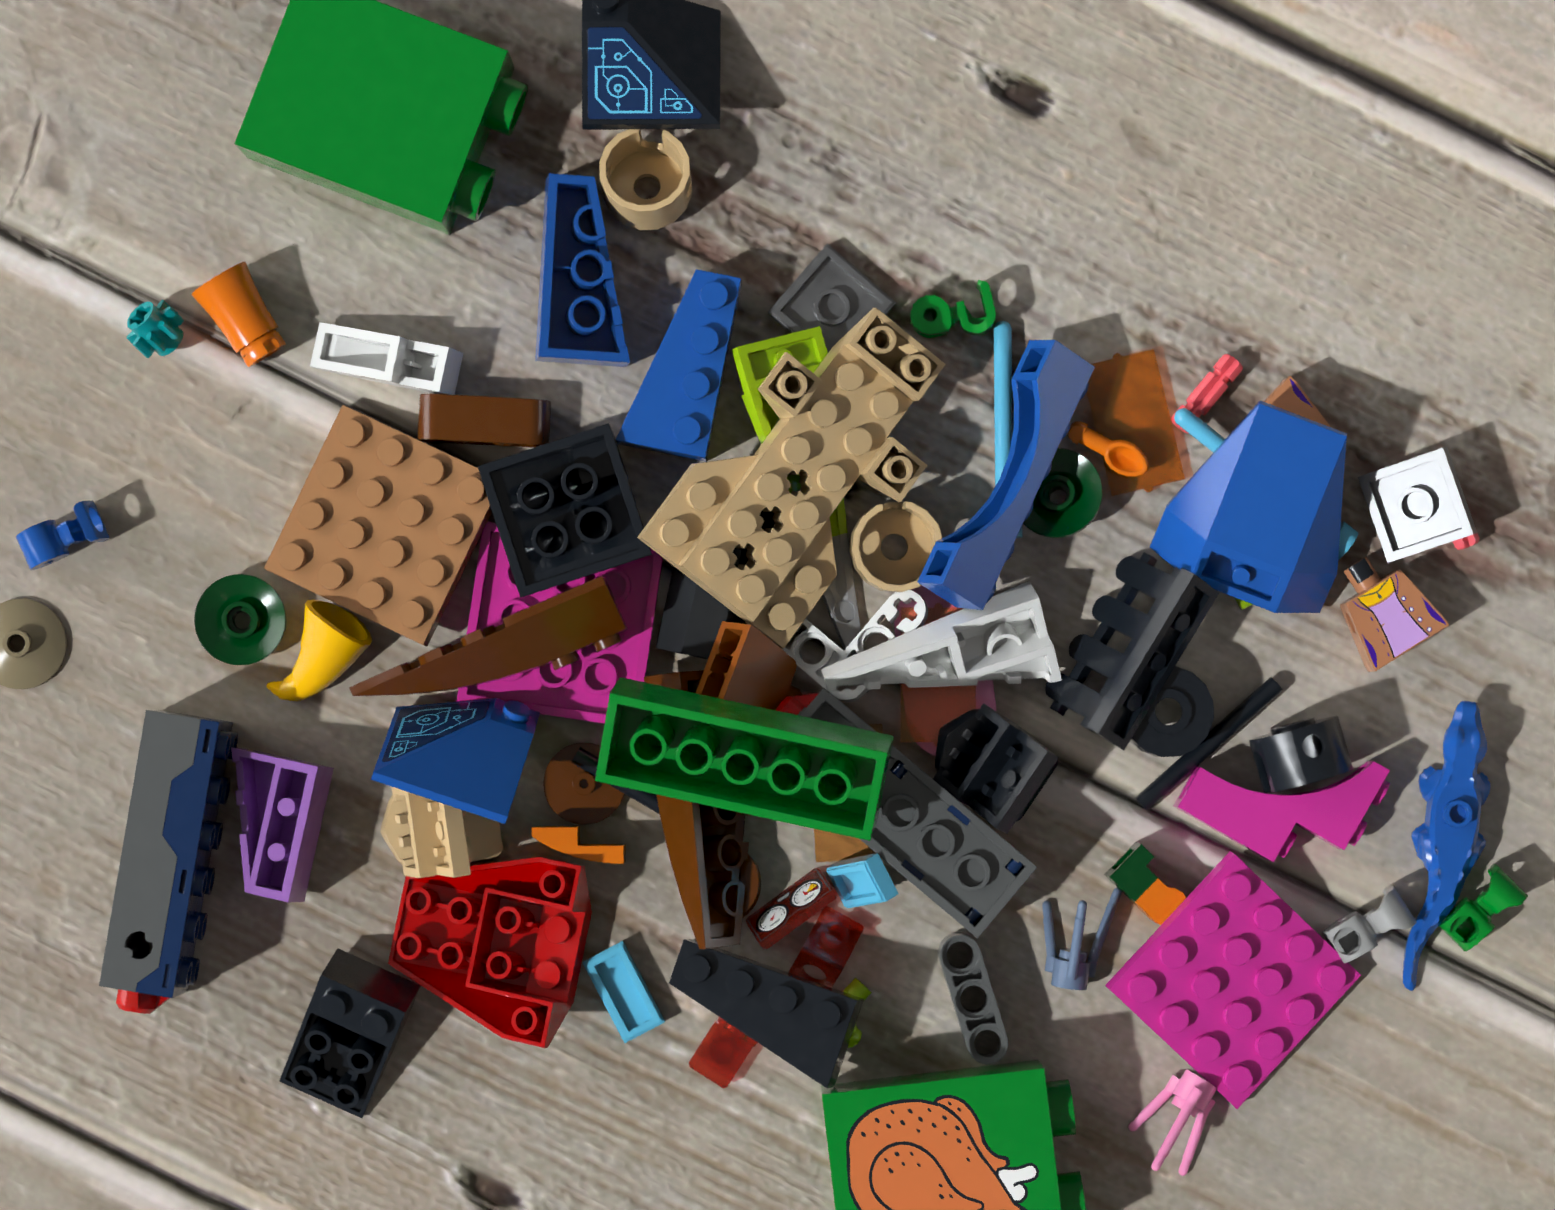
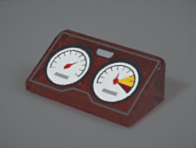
M815 868L746 919V923L760 946L767 950L834 901L838 894L821 870Z

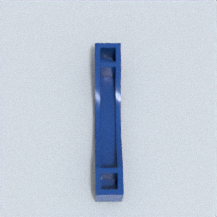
M1029 340L1011 379L1014 399V429L1009 455L1001 477L988 500L968 522L954 533L936 541L917 583L957 608L983 610L986 603L994 595L995 583L1000 572L1014 551V542L1023 522L1032 512L1034 498L1042 481L1050 473L1051 461L1061 440L1065 438L1070 429V420L1079 401L1088 390V381L1095 367L1057 340Z

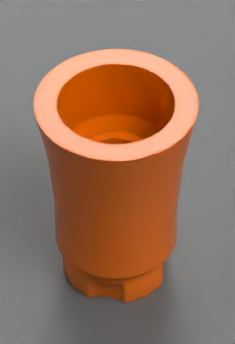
M246 261L225 270L191 294L211 316L226 336L236 353L240 352L248 367L266 359L286 345L282 336L276 331L279 327L259 294Z

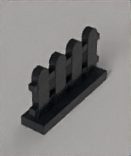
M1145 552L1140 559L1128 556L1119 562L1116 567V577L1124 583V586L1116 598L1104 595L1096 600L1092 608V614L1101 624L1093 637L1080 634L1071 641L1069 655L1077 663L1069 677L1061 673V681L1053 683L1047 681L1045 686L1046 695L1054 700L1050 709L1062 716L1065 715L1068 709L1083 716L1084 719L1080 724L1081 726L1093 733L1095 732L1122 750L1126 749L1219 595L1217 590L1194 573L1183 568L1180 570L1175 567L1170 575L1154 567L1158 560ZM1138 592L1155 599L1147 614L1130 606ZM1115 631L1131 638L1124 653L1107 646ZM1091 670L1108 678L1099 693L1083 685Z

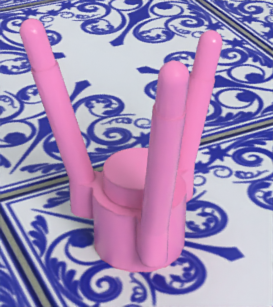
M1187 1069L1181 1079L1172 1075L1166 1087L1128 1125L1130 1131H1136L1173 1094L1175 1095L1171 1104L1181 1111L1151 1165L1154 1171H1158L1161 1168L1189 1116L1195 1118L1197 1115L1178 1171L1181 1176L1187 1174L1207 1116L1216 1103L1212 1100V1097L1217 1088Z

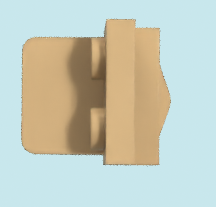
M391 786L392 796L388 801L380 832L397 861L402 864L404 876L425 878L440 875L456 878L471 875L470 862L497 857L501 854L503 845L499 822Z

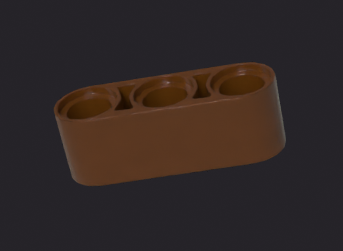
M420 394L417 440L434 443L535 448L549 443L551 401L527 398Z

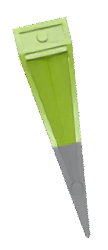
M820 326L738 346L731 350L744 392L742 399L761 444L780 418L758 391V388L784 352H788L814 373L828 354ZM788 474L786 479L791 483L788 491L790 493L792 491H800L799 474ZM843 498L830 516L837 576L822 597L842 647L845 650L861 631L852 562L849 554V538Z

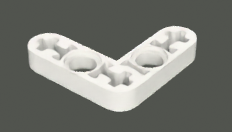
M912 590L895 592L886 600L845 650H842L807 619L801 624L805 625L807 630L795 638L791 649L788 650L786 647L781 649L796 661V665L828 691L822 676V668L851 657L855 652L858 654L865 651V641L872 634H884L889 640L896 637L890 629L880 625V622L886 617L892 624L898 618L900 613L896 605L900 601L905 604H909L912 600L917 602L914 606V611L917 613L916 619L911 621L905 618L896 627L899 631L904 632V634L924 625L928 616V608L923 598ZM811 639L822 641L826 649L823 660L816 664L805 663L800 654L803 644ZM858 685L854 691L845 688L840 692L837 689L839 686H836V691L829 692L843 702H853L863 697L869 689L864 685Z

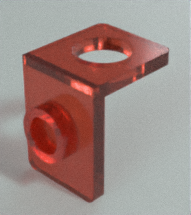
M825 906L792 964L789 973L832 988L864 930L863 925L833 908ZM813 965L824 972L826 978L816 979L805 972L803 966Z
M718 1016L690 1059L689 1067L721 1088H727L751 1049L758 1042Z

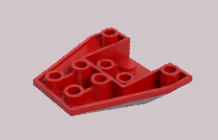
M534 857L470 866L471 875L456 878L440 875L425 878L406 876L388 964L501 1038L548 1048L574 1003L592 909L585 866L545 857Z

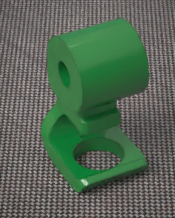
M978 280L976 287L980 292L985 317L974 318L965 306L964 300L956 302V306L951 307L938 296L926 295L919 298L911 309L910 319L913 330L919 336L937 338L947 335L951 328L954 327V324L959 322L961 329L965 333L974 336L985 335L993 327L996 318L989 283Z
M1496 864L1491 865L1488 869V873L1491 876L1488 890L1478 894L1475 900L1468 899L1467 897L1460 900L1439 925L1463 951H1468L1476 946L1494 929L1495 925L1491 919L1494 914H1498L1508 907L1519 906L1528 897Z

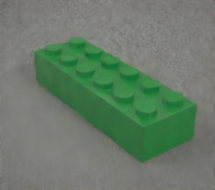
M620 677L609 695L595 781L870 841L877 824L894 736Z

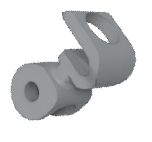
M1389 885L1384 889V898L1378 909L1375 910L1373 908L1363 916L1354 911L1340 918L1323 931L1343 963L1350 962L1374 949L1378 945L1376 935L1379 933H1385L1391 929H1409L1417 923L1393 885Z

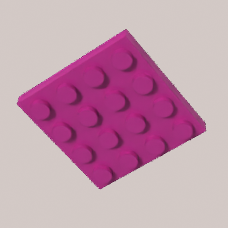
M487 522L481 535L467 634L492 625L494 627L503 624L502 621L505 617L600 576L607 580L628 630L619 634L622 639L621 643L600 652L596 651L594 645L577 652L580 658L579 661L558 670H554L552 663L502 680L458 689L457 701L498 698L504 701H519L527 705L531 710L540 712L543 715L605 724L609 695L619 678L644 682L663 557L651 549L652 555L520 598L497 525L494 522Z
M1229 851L1105 986L1207 1082L1215 1086L1217 1091L1228 1102L1238 1109L1358 980L1361 974L1348 962L1343 963L1339 954L1237 855Z

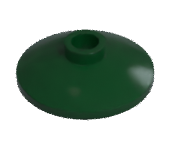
M1057 448L1051 461L1050 473L1040 485L1033 501V509L1030 516L1023 522L1032 532L1049 538L1068 537L1085 529L1096 517L1103 495L1101 479L1093 464L1075 451ZM1056 490H1062L1067 494L1065 501L1061 504H1054L1050 501L1051 494Z
M235 574L215 581L204 591L195 609L194 625L201 645L211 656L231 665H250L265 659L277 648L285 632L286 612L279 594L267 582L255 576ZM240 612H247L251 618L250 625L245 629H240L235 624V617Z

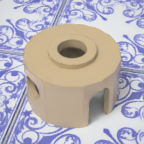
M628 129L617 134L605 146L599 162L602 195L610 214L623 225L637 230H658L674 223L688 206L692 195L689 156L683 144L669 131L663 130V143L643 140L641 129ZM644 177L656 179L660 184L659 193L651 199L640 198L634 191L635 184L639 179Z
M888 502L872 507L858 519L850 535L849 554L854 569L864 582L880 591L904 592L921 586L917 581L936 541L942 539V534L938 523L927 510L912 502ZM890 534L902 536L907 544L905 555L896 561L885 558L881 551L883 539Z

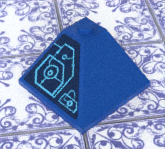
M498 698L396 707L371 780L505 824L540 712L531 710L522 702L504 701Z

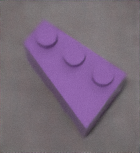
M231 747L232 761L236 762L238 790L235 793L236 804L240 805L242 834H239L245 893L288 903L305 902L334 768L252 749Z

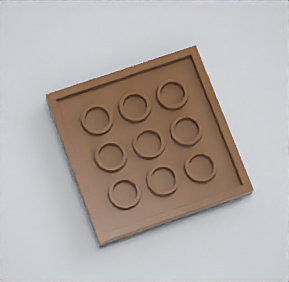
M342 405L264 569L428 647L492 513L479 469Z

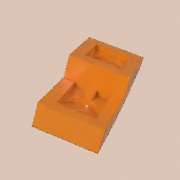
M580 826L532 827L533 838L561 853L602 863L624 864L626 862V844H580Z

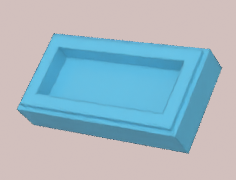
M878 853L840 860L826 868V872L846 908L886 902L899 894Z
M624 941L582 962L624 1043L665 1022Z

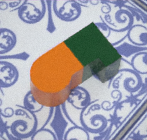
M1135 842L1104 875L1149 919L1162 925L1186 899V896L1178 889L1165 885L1146 867L1154 856L1142 844Z

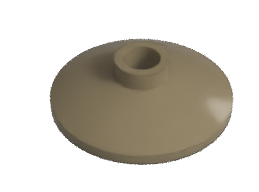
M12 599L0 603V685L12 689H30L44 684L58 672L66 656L67 636L61 620L49 607L31 599ZM16 635H21L25 640V647L20 652L13 651L10 646L11 639Z

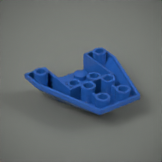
M1260 400L1166 505L1151 541L1150 548L1174 568L1176 567L1180 570L1183 568L1194 573L1215 590L1271 612L1320 613L1338 570L1347 433Z

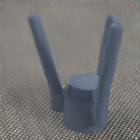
M1118 887L1114 888L1088 959L1087 952L1081 951L1087 903L1084 900L1079 901L1071 949L1061 948L1059 956H1057L1051 902L1046 900L1042 903L1047 954L1045 971L1052 972V986L1071 990H1087L1088 977L1095 978L1097 961L1122 893Z

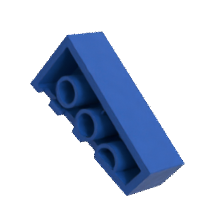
M549 173L545 180L535 361L626 367L630 363L594 176Z
M695 270L615 439L617 444L707 462L742 286L741 278Z

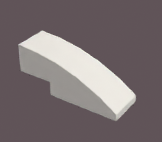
M319 322L310 367L434 394L455 395L463 353L450 347L408 340L400 336Z

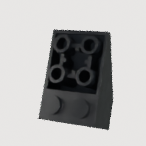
M337 948L319 978L279 1082L363 1118L404 1028L421 985Z

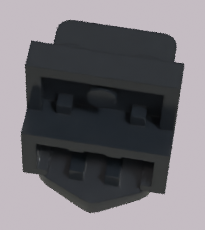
M983 703L980 709L967 711L940 728L935 756L937 773L933 780L958 801L970 806L996 829L1008 834L1015 822L1021 820L1056 769L1059 757L1016 723Z

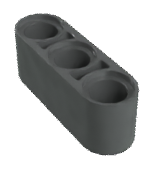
M961 932L951 933L941 941L938 957L962 1036L972 1058L982 1064H994L1000 1061L1007 1053L1008 1037L982 953L977 942L968 934ZM962 941L970 945L972 949L971 959L964 966H953L947 960V950L953 943ZM969 986L981 987L985 992V1002L977 1010H968L961 1005V993ZM983 1030H992L999 1036L998 1047L989 1054L979 1053L974 1048L975 1037Z

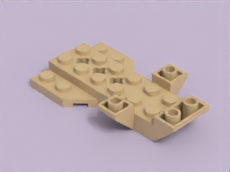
M877 308L869 311L831 348L814 373L788 352H784L758 388V391L780 420L755 454L752 456L691 464L637 538L747 624L756 627L780 648H785L837 576L830 516L855 481L859 479L892 499L902 502L928 466L896 439L887 437L913 401H919L946 364ZM788 474H799L800 491H792L791 493L788 491L791 486L790 481L786 479ZM761 511H772L774 513L772 517L775 522L773 528H765L764 530L761 528L764 523L763 518L759 516ZM735 547L747 549L746 557L748 561L746 565L739 564L738 567L734 565L737 560V556L732 553Z

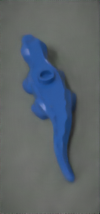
M1461 701L1454 711L1452 721L1443 739V768L1435 770L1432 766H1429L1423 770L1418 778L1419 790L1422 797L1427 801L1425 823L1415 828L1411 838L1418 858L1423 861L1428 871V887L1424 904L1415 919L1417 923L1410 929L1404 951L1403 984L1410 991H1413L1416 986L1418 963L1423 947L1431 934L1456 904L1467 876L1486 846V840L1479 833L1481 807L1489 795L1491 786L1488 777L1483 772L1477 774L1478 765L1487 752V740L1482 727L1480 710L1475 702Z

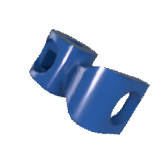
M93 500L81 501L74 505L73 509L77 517L75 520L64 521L60 525L55 520H47L25 529L16 536L30 570L45 567L69 556L68 549L73 544H79L87 540L90 542H105L110 539Z

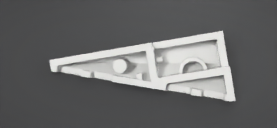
M1030 581L992 596L983 610L964 608L821 669L828 691H836V686L864 685L867 689H880L881 684H906L908 688L973 686L977 685L978 681L1005 680L1008 684H1021V679L1045 678L1049 683L1062 680L1054 645L1048 636L1040 599Z

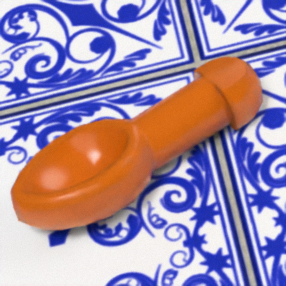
M1075 421L1070 425L1067 433L1068 438L1076 445L1080 443L1103 455L1107 465L1116 473L1127 477H1137L1144 475L1148 471V458L1136 444L1122 439L1111 440L1088 428V424L1081 421Z

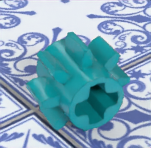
M161 300L157 306L149 301L144 302L130 314L127 326L132 332L126 337L146 358H149L154 351L159 356H166L172 353L183 339L184 333L178 326L184 322V319L164 300Z

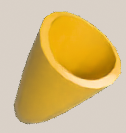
M307 600L304 611L301 650L292 673L284 678L283 681L267 683L266 687L279 699L289 701H302L320 693L337 680L368 648L372 642L370 632L351 612L326 601Z

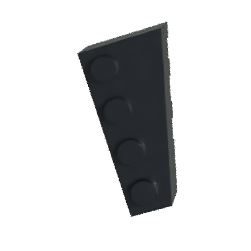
M695 939L683 940L669 984L828 1089L835 1086L864 1001L863 998L720 948L699 949Z

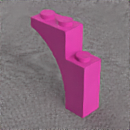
M1366 761L1348 776L1323 788L1296 794H1266L1236 786L1215 776L1202 767H1196L1173 806L1267 861L1274 862L1278 855L1284 858L1293 846L1297 834L1292 832L1295 824L1337 849L1345 850L1348 843L1355 846L1366 829L1367 822L1362 819L1371 804L1378 806L1389 789L1390 782L1385 779L1390 770L1375 761Z

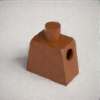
M722 621L697 687V694L775 710L786 696L802 695L800 689L791 685L797 669L796 661L753 625Z

